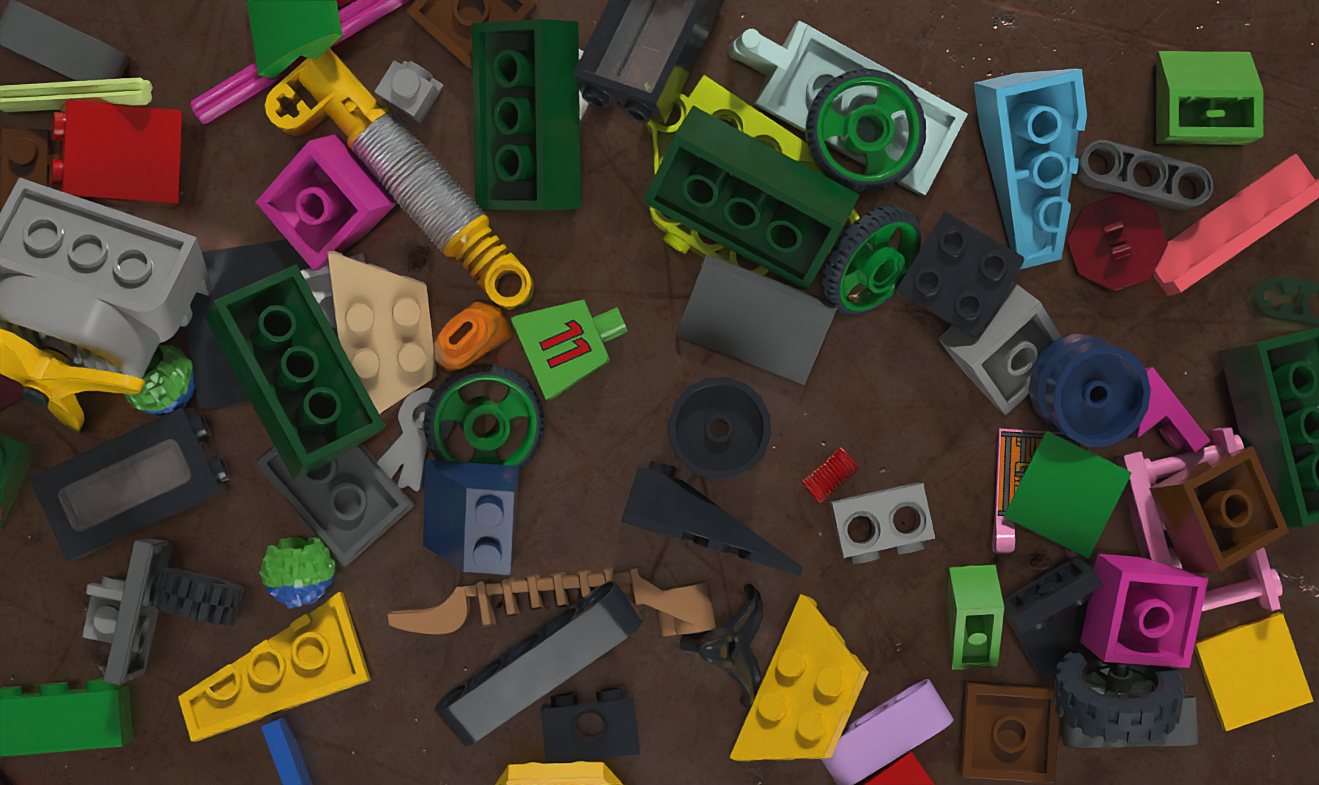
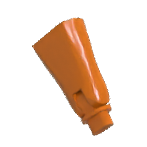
M477 299L469 308L464 309L452 318L442 329L438 338L433 341L435 363L439 369L450 375L471 365L484 364L486 359L484 355L487 352H498L514 335L511 318L506 309L501 308L493 301Z

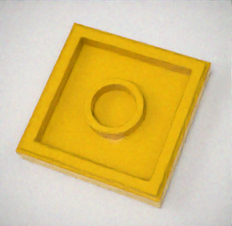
M1278 612L1195 641L1194 650L1222 730L1229 731L1313 702L1283 613Z

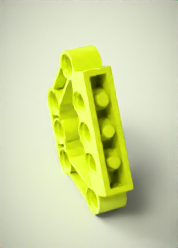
M703 75L689 98L680 93L674 107L679 110L681 118L675 125L663 126L653 120L645 123L648 132L653 137L654 174H656L674 134L694 105L720 120L731 122L736 129L824 175L814 163L806 142L705 75ZM650 207L653 223L666 233L662 240L677 251L686 254L691 249L704 259L707 254L739 266L736 260V252L719 243L714 245L704 243L699 238L697 231L675 219L665 217L660 211ZM852 209L846 221L848 228L860 218L854 209ZM760 266L758 269L749 271L765 276L769 270Z

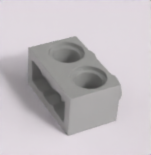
M914 483L828 502L839 554L843 558L851 557L853 564L880 559L879 550L897 547L898 554L925 549V540L935 539L923 483ZM909 506L916 514V524L910 531L900 533L893 524V517L899 508ZM858 516L866 517L872 527L870 536L863 542H853L847 532L850 521Z

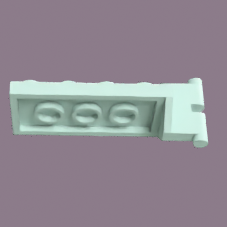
M801 21L794 25L782 46L760 35L757 30L748 29L733 41L727 50L731 59L738 60L766 75L753 105L804 133L806 131V118L812 101L818 92L835 77L853 70L875 69L887 72L902 80L914 92L919 103H921L927 129L926 141L920 159L911 172L897 183L920 196L927 194L968 115L966 112ZM858 86L847 89L839 94L830 106L837 114L845 116L861 106L874 104L877 97L876 87ZM897 111L891 115L894 122V134L890 143L884 148L887 155L895 161H898L902 156L908 141L909 128L904 111ZM865 118L858 120L856 132L859 138L871 143L876 133L873 123ZM838 136L830 137L824 141L826 145L866 166L865 157L851 154L845 150Z

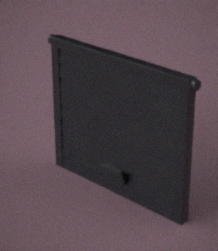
M287 239L202 252L213 289L209 296L196 292L190 304L193 313L192 318L186 326L199 411L251 403L205 317L214 300L296 264L300 271L310 269L311 267Z

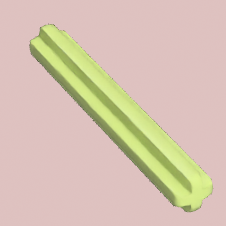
M140 77L0 86V110L4 112L59 110L66 100L127 106L147 105L152 100L151 90L153 87L150 81L143 80Z

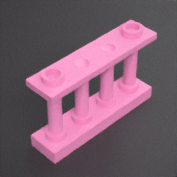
M1232 428L1211 430L1214 445L1199 449L1197 452H1187L1153 462L1149 458L1144 459L1142 451H1131L1114 456L1116 465L1132 472L1123 493L1141 558L1183 569L1176 551L1173 548L1167 547L1163 532L1167 529L1149 488L1156 485L1157 479L1172 476L1186 468L1244 448L1238 434L1234 435ZM1264 547L1245 557L1251 579L1206 591L1202 612L1255 597L1259 608L1270 611L1281 609L1278 596L1282 595V584L1276 570L1270 569Z

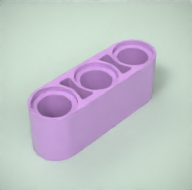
M926 679L909 687L846 726L832 758L821 760L836 785H854L949 726L954 719L930 679Z

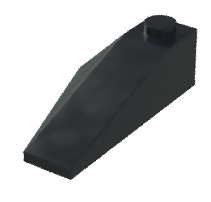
M650 460L648 469L641 466L638 467L621 522L678 540H684L685 538L714 551L727 554L732 553L738 555L739 558L797 576L801 575L802 566L684 480L674 477L677 468Z

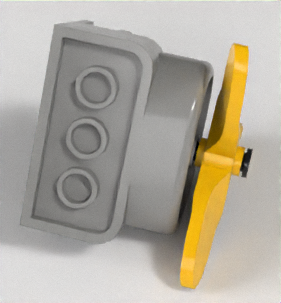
M19 177L0 212V374L20 382L23 385V389L20 392V396L36 406L48 407L51 413L66 428L75 433L80 432L85 422L84 413L75 393L83 391L140 393L145 384L142 377L159 343L173 337L180 326H187L193 314L190 304L196 292L209 296L213 289L197 237Z

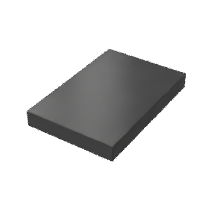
M706 254L676 336L805 385L836 313L837 306L832 305L823 298Z
M362 443L334 461L295 480L292 479L274 445L254 462L315 535L320 538L321 542L329 548V551L343 567L348 566L415 506Z
M153 537L134 542L103 682L121 685L145 674L159 610L156 607H152L151 604L160 570L163 567L169 568L174 545L172 543L173 540Z

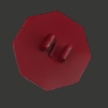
M1122 194L1085 205L1067 239L1078 275L1113 292L1149 281L1168 246L1157 211Z

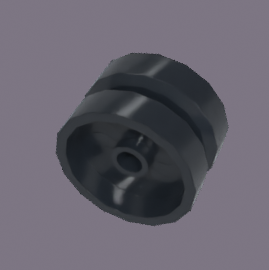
M729 377L705 378L689 386L675 401L668 420L669 443L677 459L694 474L712 480L733 479L751 470L765 455L771 437L770 414L761 396L746 383ZM716 419L724 420V424L728 425L727 434L722 435L721 438L713 436L710 431V425Z

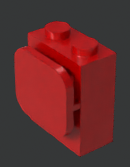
M66 100L61 106V112H53L51 137L52 140L60 142L59 159H51L50 187L58 188V191L103 206H144L171 209L178 204L182 111Z

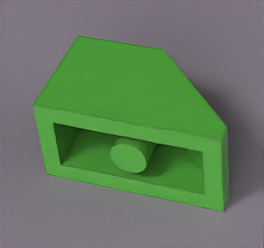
M996 565L950 567L947 587V612L952 670L997 668L1004 603Z

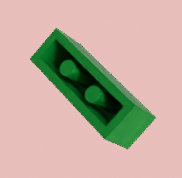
M104 679L85 681L86 689L68 690V682L39 685V693L22 694V686L0 688V757L121 747L133 741L129 685L115 686L112 683L103 682Z

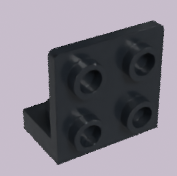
M944 211L896 289V298L911 307L915 302L976 338L980 335L1023 265L1024 257Z
M1078 556L1003 599L1004 616L1038 676L1043 680L1056 674L1057 665L1059 662H1063L1066 654L1069 652L1076 654L1078 648L1084 647L1080 640L1088 600L1091 598L1093 591L1103 586L1095 570Z

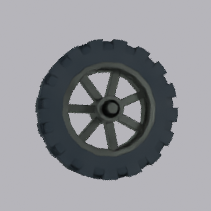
M1084 646L1078 648L1076 654L1069 652L1064 656L1063 662L1058 663L1053 701L1056 704L1055 710L1059 717L1064 716L1065 723L1071 728L1075 729L1078 727L1082 729V734L1092 738L1098 735L1104 737V741L1117 743L1119 739L1127 740L1128 744L1141 743V739L1147 738L1149 741L1160 739L1161 733L1169 734L1175 729V724H1179L1181 718L1185 683L1181 681L1182 674L1177 668L1103 662Z

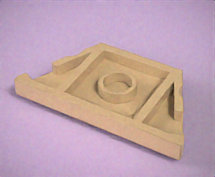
M328 251L327 257L338 340L380 414L437 376L427 285L419 280L389 272L382 267L343 256L342 253Z

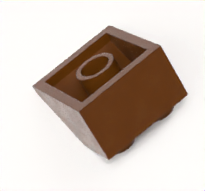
M1253 446L1245 447L1186 468L1149 488L1181 565L1187 571L1194 573L1221 572L1289 533Z

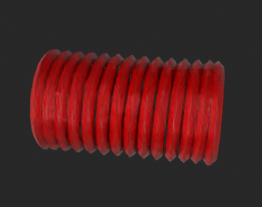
M838 447L836 452L831 454V457H828V460L825 459V462L816 467V470L807 475V478L801 480V483L819 503H822L824 499L829 497V494L838 489V486L844 484L847 478L850 479V476H853V473H856L859 467L845 450Z

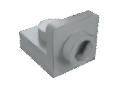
M103 576L102 582L87 584L86 594L91 595L82 637L112 643L126 579Z

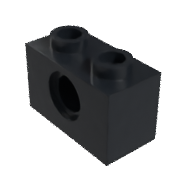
M623 687L597 690V698L578 700L577 693H563L550 696V703L543 704L540 709L547 764L573 763L576 761H593L640 755L634 693L624 694ZM594 713L602 719L604 728L595 736H587L579 730L577 720L583 714Z

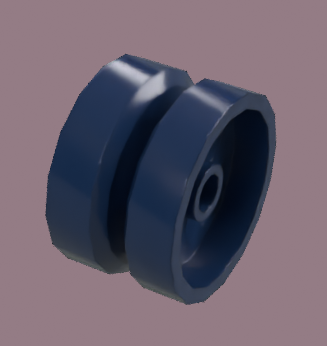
M1072 334L1055 340L1039 355L1031 370L1029 394L1033 409L1044 423L1085 446L1107 447L1123 441L1139 427L1149 408L1151 387L1147 371L1136 356L1093 335Z

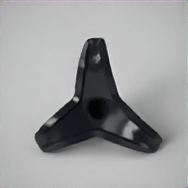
M752 584L744 586L747 600L742 610L732 620L714 629L704 631L700 635L683 634L680 640L682 652L698 653L703 660L727 672L740 685L744 692L740 703L745 707L752 705L761 686V672L758 662L751 651L750 644L763 618V602L760 593Z

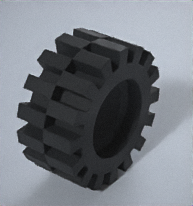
M163 567L160 570L151 606L172 615H180L182 618L230 626L235 624L244 588L241 585L234 584V582L222 580V578L210 577L207 574Z

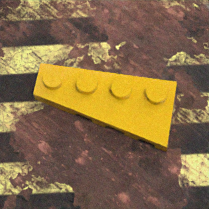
M338 592L311 613H306L292 622L291 626L271 639L261 642L242 658L226 665L180 695L178 699L191 741L197 742L371 681L344 593Z

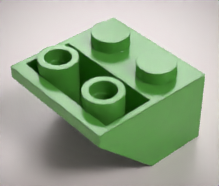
M1158 51L1156 53V144L1248 145L1263 137V87L1251 52Z

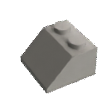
M1012 281L978 337L974 338L951 325L938 339L957 366L994 406L1006 416L1029 395L1031 370L1039 355L1055 340L1061 339L1062 336L1040 301Z

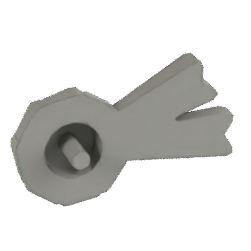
M424 388L412 392L405 397L398 414L403 434L377 462L391 479H394L403 465L398 481L399 488L410 486L417 492L423 488L425 462L428 452V444L424 433V414L434 389ZM455 420L440 422L443 440L449 437Z

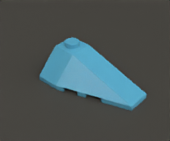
M1082 69L1014 73L975 82L974 90L979 128L1010 248L1024 257V263L1020 269L1062 259L1071 204L1068 202L1072 174H1077L1079 159L1075 158L1080 131H1085L1087 120Z

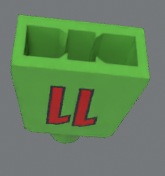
M584 300L537 310L511 318L546 400L557 397L610 362L603 343L628 333L618 307L592 318Z

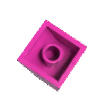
M339 134L310 140L255 203L313 271H317L328 264V251L342 253L367 235L395 206L397 201L385 190L384 186H381V183L376 180L373 173H370L367 166L361 163V159L355 156V152H352Z
M1098 554L1095 572L1103 586L1093 591L1091 598L1088 600L1080 643L1103 662L1190 668L1209 578L1202 574L1141 557Z

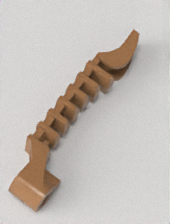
M638 566L630 567L628 571L615 572V568L601 571V573L591 574L589 570L577 572L576 575L569 576L561 572L543 578L536 574L515 580V577H506L489 582V579L474 581V584L459 585L444 603L434 608L399 610L387 614L389 626L422 634H447L459 629L468 619L471 612L470 596H476L481 627L496 625L492 595L502 594L505 617L520 614L517 596L519 592H527L530 610L545 608L543 591L553 590L555 608L571 605L568 589L578 588L579 597L582 599L592 592L594 587L614 580L625 594L631 593L634 605L646 604L657 609L661 636L663 637L702 632L716 627L708 581L662 588L639 574Z

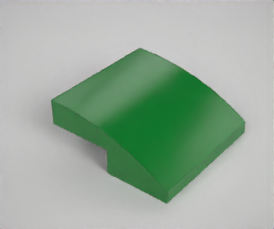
M246 0L258 75L275 79L300 55L316 60L343 36L336 0Z
M1046 431L1003 518L1088 560L1132 472Z

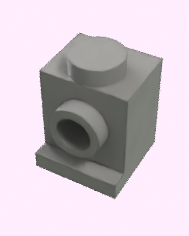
M394 60L374 92L381 101L421 124L444 85L432 78L433 75L416 63L404 61L401 65Z

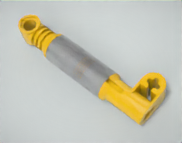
M330 48L316 60L307 58L267 95L265 102L266 114L270 121L287 135L303 136L311 132L329 116L347 136V146L352 152H355V156H358V159H361V163L367 166L370 173L376 176V180L382 182L381 186H385V190H389V194H393L392 198L397 200V204H400V207H403V211H406V214H410L409 217L413 218L412 221H416L419 228L425 231V235L431 238V242H434V245H437V248L446 257L455 258L458 262L465 260L462 267L465 270L472 268L470 276L473 279L480 277L477 284L494 303L503 309L516 310L527 305L532 299L535 288L530 273L512 253L505 254L508 248L504 244L498 246L500 239L497 236L490 237L493 231L489 228V218L485 215V212H482L479 205L473 202V198H470V195H466L467 191H463L464 188H460V184H457V181L451 178V174L445 171V167L439 164V160H435L436 156H432V152H428L425 144H421V140H418V136H415V133H412L409 126L403 123V119H400V116H397V113L391 107H382ZM302 85L319 103L312 110L295 92ZM290 102L297 105L296 107L300 112L295 118L290 116L285 108ZM513 273L522 279L521 290L513 297H503L498 292L499 280L506 274Z

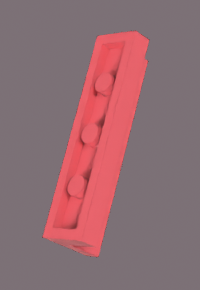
M1297 154L1290 156L1168 240V246L1153 273L1154 278L1167 296L1181 293L1318 199L1319 178L1316 180L1313 178Z

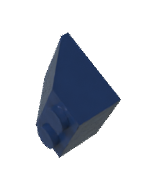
M426 459L423 546L463 572L511 575L516 549L519 466Z

